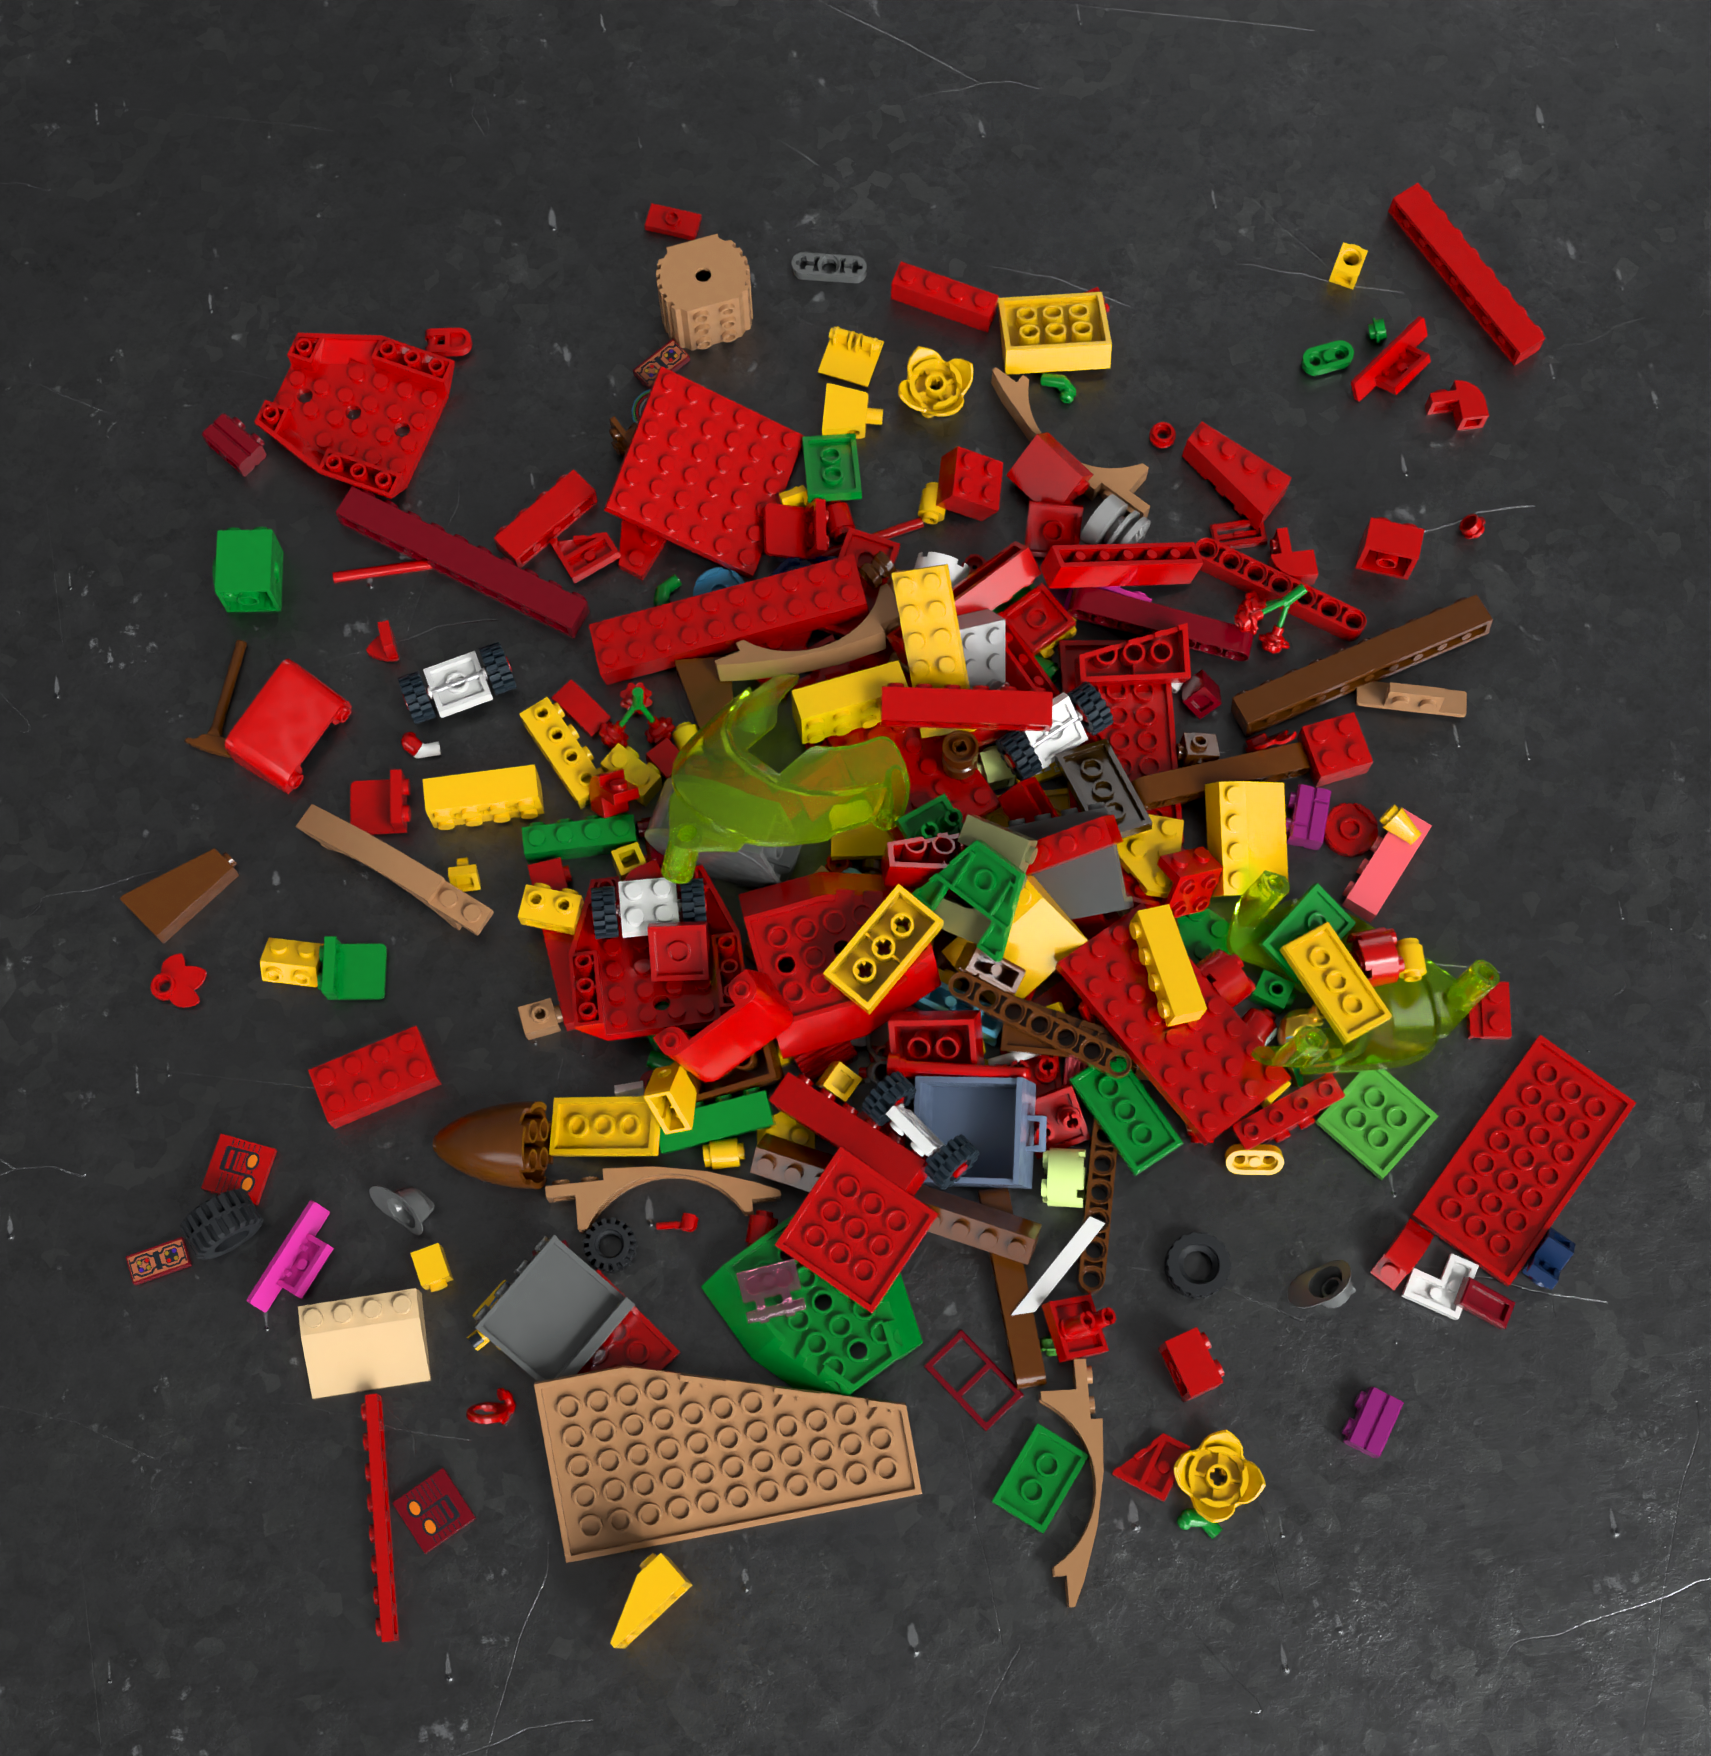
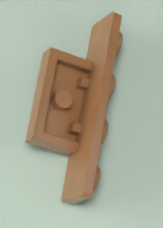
M1373 681L1357 687L1356 705L1465 717L1467 693L1465 691L1448 690L1445 688Z

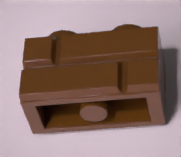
M967 942L955 964V968L1014 996L1026 970L1005 958L1000 962H996L976 947L978 943Z

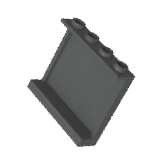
M1104 802L1087 805L1088 811L1078 813V808L1061 810V816L1052 818L1051 813L1034 816L1035 822L1025 823V818L1008 821L1009 827L1006 828L1039 840L1101 816L1111 815L1110 811H1114L1115 806L1105 807ZM1117 844L1030 875L1037 879L1070 919L1134 908L1132 896H1126Z
M551 1235L550 1238L544 1236L533 1248L537 1253L532 1259L528 1261L525 1258L514 1270V1273L517 1275L510 1284L505 1281L495 1292L494 1296L497 1299L490 1308L485 1304L474 1317L477 1321L474 1327L537 1381L577 1374L635 1306L631 1300L623 1296L563 1244L557 1236Z

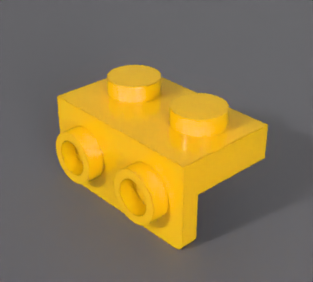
M269 937L260 959L262 980L317 987L318 970L321 965L319 948L320 945L324 944Z

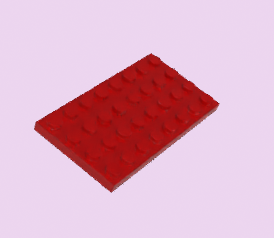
M886 639L887 649L843 664L821 668V671L813 672L792 683L791 690L887 664L889 656L894 652V649L889 640ZM903 671L908 687H912L910 674ZM879 722L871 728L861 727L851 730V732L843 736L833 735L825 738L831 750L840 755L850 778L893 841L905 839L895 823L897 819L944 793L953 808L960 810L962 813L963 825L967 815L984 817L1001 807L997 799L998 797L978 768H976L972 776L961 780L953 779L945 774L942 769L941 758L943 741L947 735L922 738L920 727L880 726Z
M1060 640L1058 651L1061 693L1067 694L1076 688L1074 660L1078 655L1128 640ZM1171 683L1095 687L1096 691H1099L1101 694V698L1106 701V706L1110 708L1114 722L1094 736L1091 733L1089 734L1085 728L1088 740L1077 747L1107 738L1123 769L1129 770L1126 774L1130 782L1134 781L1129 777L1133 771L1141 773L1143 777L1178 769ZM1067 785L1069 809L1078 808L1079 813L1081 810ZM1181 803L1147 810V813L1150 815L1182 820ZM1182 835L1181 847L1184 844V835Z
M1141 903L1059 961L1055 968L1205 1146L1288 1083L1292 1077L1228 1002L1218 994L1210 981L1201 974L1199 968L1190 958L1189 960L1207 1010L1199 1020L1167 1027L1165 1019L1159 1015L1155 991H1151L1149 987L1146 966L1140 962L1137 941L1130 934L1129 925L1136 912L1147 909Z
M1539 1035L1413 1211L1411 1217L1473 1263L1479 1265L1480 1268L1506 1287L1510 1286L1636 1102L1545 1037Z

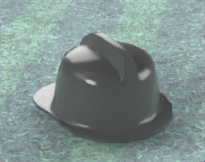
M374 1185L369 1190L371 1199L382 1212L401 1223L413 1234H422V1223L435 1208L434 1203L423 1192L411 1186L392 1192L383 1186Z
M1333 1260L1299 1275L1288 1289L1287 1297L1290 1303L1297 1308L1304 1309L1320 1304L1327 1308L1342 1306L1347 1302L1351 1294L1356 1291L1355 1285L1350 1280L1351 1267L1343 1260Z

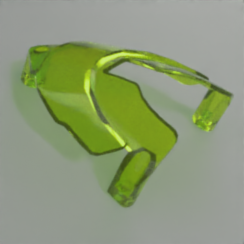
M795 673L780 674L769 679L753 691L750 687L746 688L700 728L676 756L672 769L674 793L669 798V839L661 868L662 875L673 883H688L693 878L699 852H738L745 843L764 847L819 843L828 841L838 833L858 828L870 822L883 831L896 827L895 821L904 816L910 793V780L906 764L893 740L887 736H879L849 746H815L805 751L779 774L747 750L775 727L778 705L786 693L798 683L799 675Z
M1265 870L1244 892L1236 904L1230 921L1227 949L1229 954L1235 953L1242 961L1260 966L1295 983L1258 944L1300 898L1290 899L1275 907L1289 892L1290 884L1285 876ZM1347 913L1356 924L1341 941L1347 950L1351 952V944H1346L1349 934L1376 928ZM1427 958L1425 959L1427 973L1422 976L1421 980L1406 982L1403 978L1399 977L1396 983L1373 987L1392 1014L1390 1020L1351 1042L1343 1045L1332 1028H1316L1305 1025L1285 1045L1256 1047L1251 1052V1055L1263 1065L1300 1068L1299 1074L1351 1073L1410 1065L1426 1057L1435 1047L1439 1038H1446L1469 1011L1500 982V976L1492 964L1482 959L1476 960L1456 979ZM1295 983L1294 988L1296 990L1308 993L1303 984Z

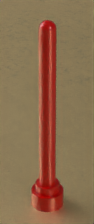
M892 1053L888 1054L887 1076L897 1071L902 1075H905L906 1072L997 1078H1027L1029 1075L1028 1070L1024 1067L907 1060L906 1057H901V1054Z

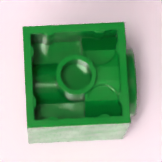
M231 527L226 530L217 531L216 556L214 557L212 568L215 593L227 613L281 611L283 550L273 530L266 527H255L253 530H241Z

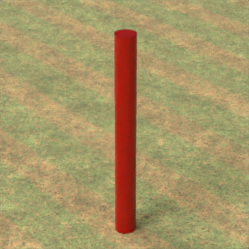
M918 517L871 534L890 539L923 528L924 524L922 518ZM843 543L828 548L821 555L822 561L839 556Z
M427 559L333 572L334 583L433 568L426 562Z

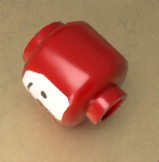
M1251 1008L1241 1018L1265 1047L1277 1034L1278 1027L1274 1022L1276 1017L1266 1008L1262 1010Z

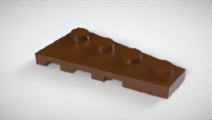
M1016 997L1118 1048V1042L1105 1027ZM1010 1005L1005 1011V1015L1011 1020L1018 1019L1022 1014L1021 1008L1017 1005ZM1036 1018L1033 1020L1031 1027L1035 1032L1042 1033L1048 1028V1023L1043 1018ZM1003 1023L1001 1051L1072 1058ZM1062 1031L1059 1033L1057 1040L1061 1045L1069 1046L1074 1042V1036L1069 1031ZM1088 1044L1083 1050L1084 1055L1089 1059H1096L1100 1055V1049L1095 1044ZM1117 1057L1113 1058L1110 1062H1116Z

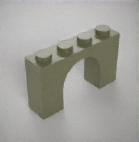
M967 815L957 841L970 846L976 840H982L1025 873L1029 864L1034 862L1038 853V848H1036L1038 840L977 815ZM1025 875L1021 891L1027 882V875ZM946 895L936 910L933 911L944 920L943 930L973 943H979L992 922L976 908Z

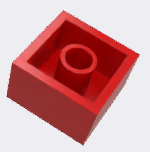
M959 446L952 449L941 457L936 506L979 521H983L999 511L1003 462Z
M1371 517L1360 540L1355 569L1408 580L1419 559L1425 529L1417 528L1416 525L1411 523L1399 524L1391 522L1384 517Z
M1354 712L1303 726L1297 736V741L1303 744L1312 767L1309 773L1315 788L1367 773L1373 763Z
M1197 1327L1165 1341L1158 1348L1183 1402L1213 1390L1223 1383L1221 1378L1224 1376L1223 1368L1217 1359H1212L1208 1351L1211 1348L1209 1339L1205 1332L1200 1333Z

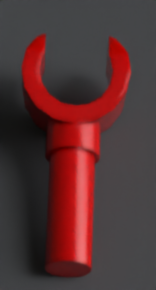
M683 1213L681 1222H657L656 1229H680L686 1232H693L697 1227L698 1217L694 1214Z

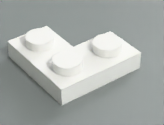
M1451 1253L1448 1256L1440 1279L1413 1268L1401 1296L1451 1319L1458 1320L1462 1308L1455 1305L1454 1301L1463 1277L1474 1279L1479 1265Z

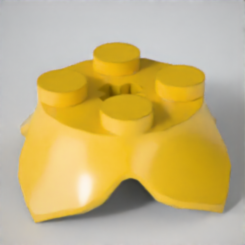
M918 346L909 358L907 365L908 376L906 380L901 381L899 384L898 395L906 405L916 411H920L926 418L953 415L963 407V397L973 381V363L961 358L944 361L936 351ZM934 385H935V386H936V389H937L938 387H940V389H938V390H933V389H931V386H934Z
M1220 1430L1208 1435L1197 1449L1183 1453L1174 1465V1475L1178 1486L1189 1495L1197 1513L1211 1523L1227 1520L1233 1515L1238 1505L1255 1500L1266 1485L1261 1470L1255 1463L1244 1458L1243 1447L1239 1439L1228 1430ZM1215 1469L1220 1470V1476L1224 1477V1482H1219L1218 1486L1210 1479V1473L1213 1474Z

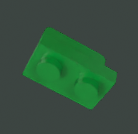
M325 936L324 945H320L319 959L320 962H323V973L318 974V989L322 990L321 992L328 1000L383 999L386 984V946L384 944H341L336 936Z

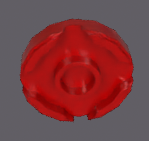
M1341 803L1332 808L1327 815L1324 841L1330 850L1340 856L1349 858L1361 856L1370 851L1378 837L1377 819L1368 808L1361 804Z

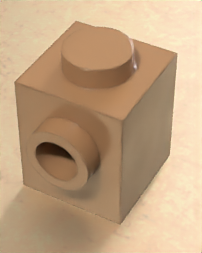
M551 998L518 1007L524 1033L528 1040L561 1031L559 1022L564 1021L560 1005L554 1006Z

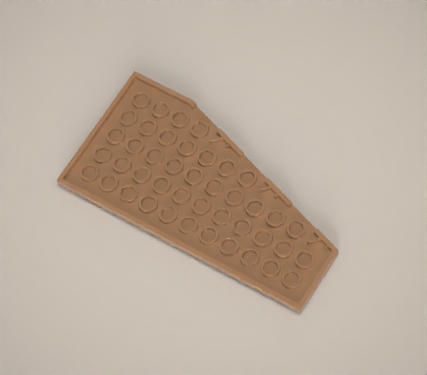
M626 1365L534 1383L566 1563L922 1494L906 1403Z

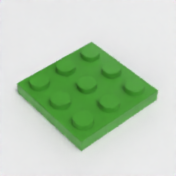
M1371 1059L1343 1090L1345 1097L1330 1105L1315 1123L1376 1177L1382 1180L1437 1119L1438 1115L1374 1059Z

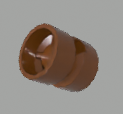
M957 730L945 737L942 745L941 764L943 771L949 777L957 780L966 779L976 771L979 745L978 740L973 734L968 731Z

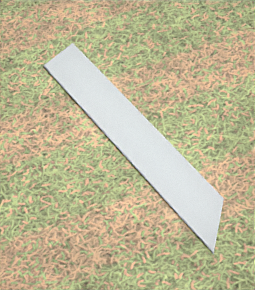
M1089 1217L1011 1316L1035 1312L1105 1223Z

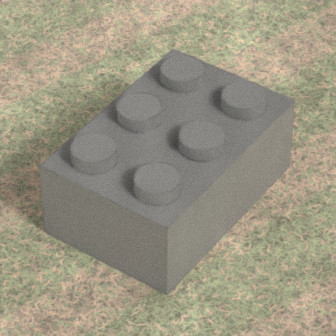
M990 609L957 616L970 689L978 685L988 686L989 690L998 689L1005 683V619Z

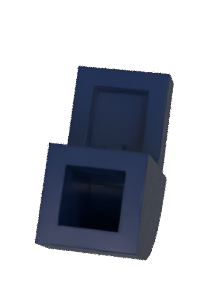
M1550 1227L1527 1260L1522 1273L1527 1275L1538 1286L1552 1290L1559 1281L1560 1271L1574 1254L1576 1244Z

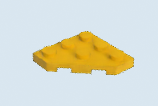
M1148 814L1153 822L1152 829L1122 838L1123 842L1117 844L1120 865L1128 874L1131 873L1139 882V887L1146 895L1167 898L1173 882L1157 866L1160 856L1181 851L1184 820Z

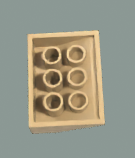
M414 1288L298 1306L300 1334L312 1399L431 1381L422 1293L418 1289Z

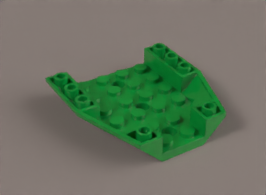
M794 1213L725 1263L701 1288L754 1361L792 1388L852 1396L853 1392L896 1360L904 1358L920 1346L923 1341L901 1273L876 1310L871 1313L797 1260L791 1263L784 1262L780 1258L782 1250L775 1246V1244L796 1214ZM822 1294L828 1295L832 1300L831 1307L825 1311H821L815 1306V1299ZM859 1342L866 1346L867 1354L864 1358L855 1359L851 1356L850 1347L854 1343Z

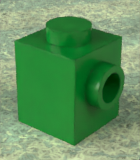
M1264 969L1249 1001L1280 1015L1284 1008L1290 1009L1296 997V994L1292 993L1295 983Z

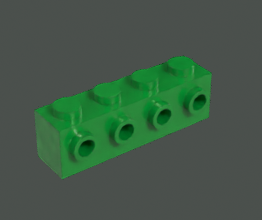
M626 812L607 818L592 815L580 821L560 819L554 824L546 825L543 822L530 823L528 827H522L524 855L528 864L559 857L561 860L607 855L621 846L638 842L634 814L629 815Z
M760 1087L744 1090V1096L733 1098L732 1094L715 1098L716 1103L705 1106L704 1101L695 1103L692 1130L665 1135L660 1126L659 1146L661 1153L668 1154L706 1144L710 1141L775 1126L776 1122L771 1102L768 1101V1091H761Z

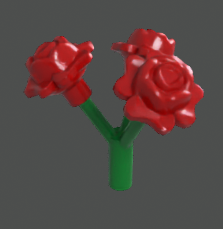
M1301 583L1282 598L1274 600L1261 599V596L1257 595L1256 591L1246 593L1245 599L1238 605L1237 614L1234 615L1235 625L1239 628V631L1251 633L1254 636L1258 630L1257 622L1261 621L1265 614L1283 606L1278 623L1273 626L1272 632L1259 634L1258 639L1262 641V648L1272 654L1280 653L1282 648L1289 649V643L1282 636L1284 631L1282 626L1290 605L1308 591Z
M638 682L636 686L634 683H628L627 688L620 692V697L623 698L620 705L628 710L621 721H617L615 725L612 722L600 725L599 735L603 744L609 748H614L618 743L623 747H627L629 736L624 733L625 724L631 715L636 713V710L639 714H644L648 719L649 729L644 733L647 736L648 743L655 742L659 744L665 738L671 739L672 731L675 729V726L672 724V718L668 717L665 719V717H660L658 719L656 716L651 715L647 707L652 705V700L649 698L652 692L646 689L642 682Z

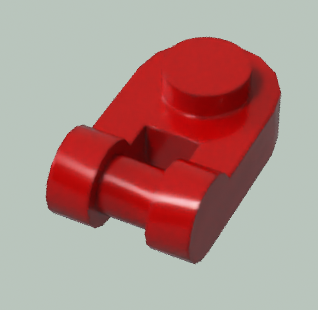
M431 328L425 331V340L428 342L425 351L443 357L463 356L472 349L471 336L463 328ZM445 340L444 345H438V342Z

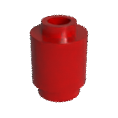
M840 500L831 501L826 505V509L829 512L826 525L830 536L834 538L835 542H844L849 527L855 529V524L847 503Z
M756 1210V1215L749 1216L745 1243H748L747 1247L778 1225V1219L773 1218V1212Z

